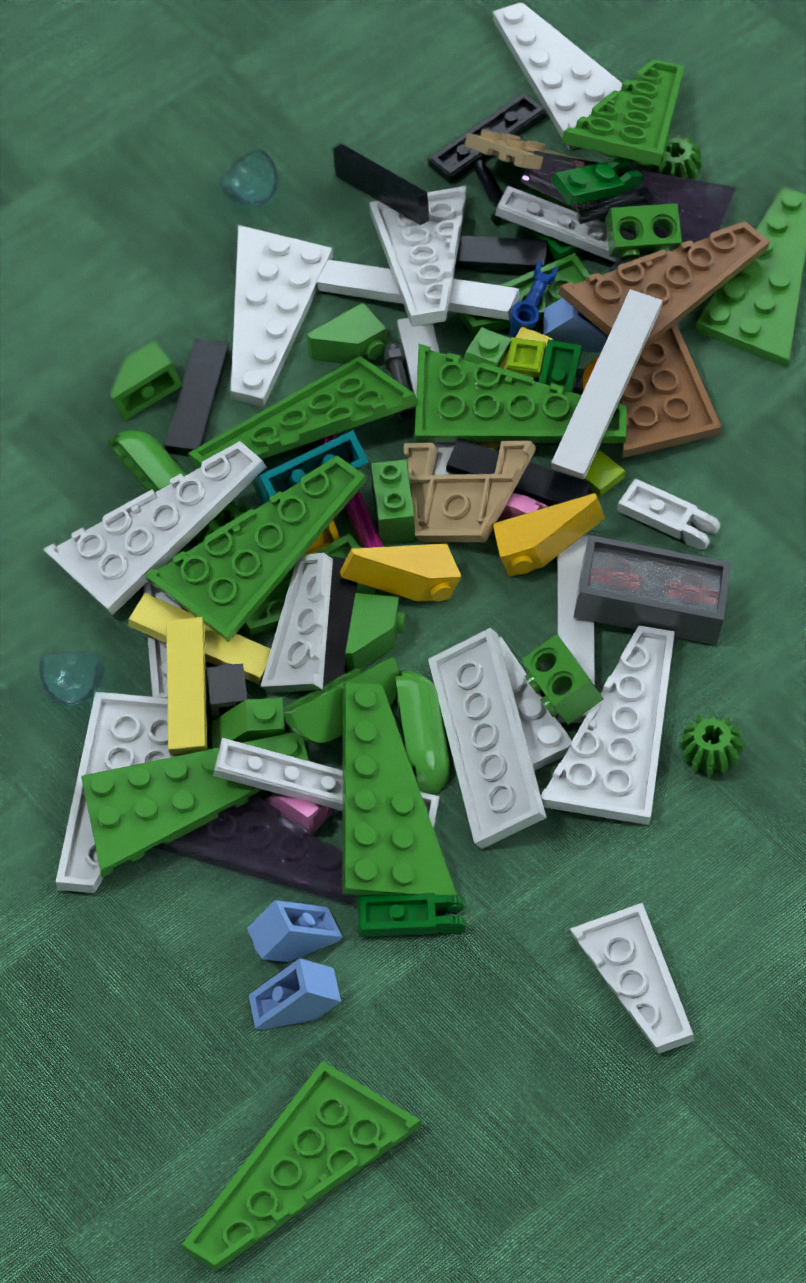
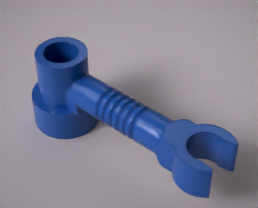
M541 260L537 263L533 274L535 280L526 300L516 303L510 315L511 326L509 331L513 338L517 336L521 327L530 330L535 328L539 318L537 306L547 285L554 282L558 271L557 266H555L551 274H544L540 270L543 261Z

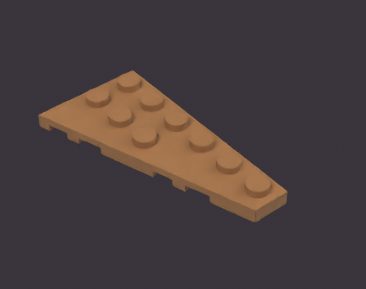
M744 221L712 232L706 239L694 243L689 240L681 243L677 249L668 252L661 250L618 265L617 270L600 275L598 272L589 275L586 281L574 285L572 282L560 286L558 294L608 336L630 289L661 299L662 308L646 341L644 350L768 249L770 241Z
M676 323L641 352L620 399V403L626 405L627 409L626 443H622V458L717 436L721 433L722 426Z

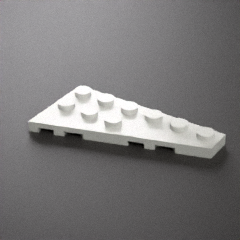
M521 2L493 11V22L541 104L546 109L561 138L563 137V132L568 127H576L579 118L582 116L588 117L595 105L614 90L618 92L621 90L623 83L524 3ZM566 144L569 151L579 148L576 146Z
M466 186L428 192L429 221L422 225L415 223L379 201L369 202L370 215L412 327L429 326L433 323L446 321L467 199Z
M238 225L231 397L233 400L261 407L265 406L318 291L316 282L327 260H332L333 258L332 248Z
M239 441L204 460L199 469L184 477L182 474L170 479L171 484L157 492H154L152 489L104 515L102 522L86 531L82 527L71 533L73 538L58 546L53 543L43 550L49 558L113 615L148 582L145 579V574L153 569L158 570L169 562L172 557L267 467L262 459Z
M640 625L637 627L622 653L619 663L603 687L601 695L604 700L590 709L570 743V748L555 769L551 781L546 789L543 790L541 799L545 808L649 825L675 631Z
M95 692L56 877L57 890L95 893L103 880L81 776L178 756L170 755L168 750L167 698Z

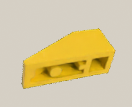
M596 493L493 523L500 559L508 576L522 575L544 567L604 520V512Z
M447 544L354 548L350 550L340 570V575L344 579L418 602L449 600L462 577Z

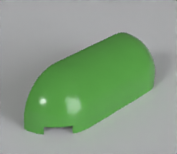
M126 430L115 434L107 441L108 447L146 492L152 489L154 492H157L171 484L170 479L179 474H182L183 477L187 475L163 446L148 433L139 430Z
M395 658L381 659L380 663L361 672L360 667L353 669L323 685L322 690H314L285 707L286 712H284L288 726L302 739L314 743H326L343 734V687L345 682L383 685L387 700L391 706L397 696L395 677L399 676Z
M401 671L399 676L395 677L403 745L419 790L436 795L446 786L451 775L447 735L435 685L424 675L413 671Z

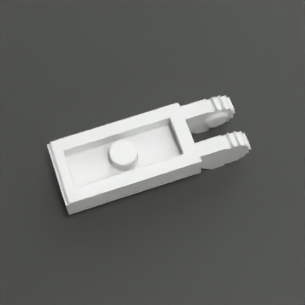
M634 479L617 505L618 512L677 539L682 538L687 545L699 550L706 549L710 543V538L703 532L714 535L721 526L716 517L697 509L696 505L638 479ZM691 522L694 524L696 528L689 526Z

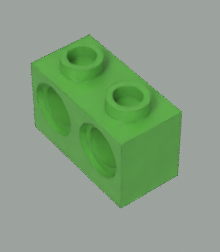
M678 203L610 208L605 217L610 257L619 256L620 260H634L639 258L640 255L652 254L661 250L668 252L677 249L682 243ZM653 228H664L668 237L660 238L656 236ZM619 230H630L634 234L635 239H624L620 235Z
M406 459L371 463L372 491L377 528L382 544L415 541L414 512Z
M558 634L521 659L529 670V673L524 676L536 693L543 691L545 694L540 699L552 717L559 713L567 725L604 700Z

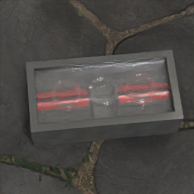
M589 535L582 561L573 617L635 630L640 625L675 631L674 637L716 645L724 621L732 562Z

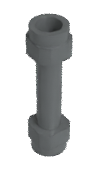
M390 344L383 349L385 367L391 371V376L394 380L408 389L404 371L406 366L405 352L400 344ZM416 406L397 412V418L403 421L413 419L416 416Z

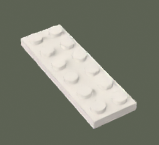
M489 628L428 659L474 844L481 849L546 818L498 634Z

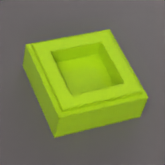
M512 337L505 368L523 375L540 378L546 342Z
M602 451L596 453L584 481L591 483L590 490L601 497L625 478V470Z

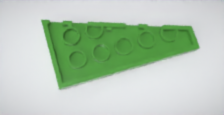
M652 59L637 71L635 79L632 81L626 80L619 92L614 90L592 108L591 114L588 117L582 116L579 118L576 127H568L563 132L561 143L602 152V154L611 158L623 157L632 159L641 165L649 166L653 164L660 166L684 66Z
M783 186L756 228L759 233L770 241L768 249L716 291L696 322V332L789 369L806 255V194Z
M419 344L416 394L418 405L416 406L415 441L456 442L460 438L468 442L501 443V441H532V443H560L582 395L566 391L564 386L551 383V386L534 381L533 377L483 362L475 364L462 360L460 355L449 352L445 355L432 351L429 346ZM618 404L601 443H626V405Z
M359 356L188 454L192 465L199 469L204 460L240 441L260 459H264L417 406L418 402L415 393Z
M337 455L303 476L299 483L283 493L281 491L269 497L270 501L255 510H248L206 536L202 543L186 553L182 551L172 557L173 561L158 570H151L144 575L145 579L194 617H203L206 626L229 642L364 485L366 477Z
M345 682L343 687L342 894L359 896L421 895L422 893L457 895L383 685Z
M294 732L243 742L247 745L309 761L304 739ZM219 748L82 775L81 779L102 878L113 873L114 867L128 860L134 862L145 856V851L162 842L168 844L218 818L219 812L233 805L237 808L249 801L248 797L263 789L213 776Z
M322 1061L182 1243L183 1251L217 1272L421 1128V1121Z

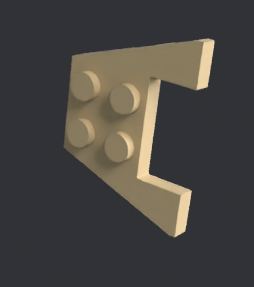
M482 130L481 135L467 133L464 145L486 155L498 156V159L502 161L515 162L514 165L518 167L536 170L541 169L543 159L551 153L573 169L598 164L546 150V144L531 140L526 142L520 140V136L503 132L499 134Z
M501 441L494 474L433 475L438 453L434 443H404L403 449L408 463L416 538L420 542H486L493 530V523H496L535 453L536 447L532 441Z

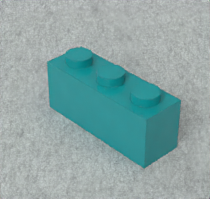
M352 430L259 475L252 481V484L262 504L270 501L269 497L279 491L283 493L299 483L303 476L337 455L355 469L364 466L369 461Z

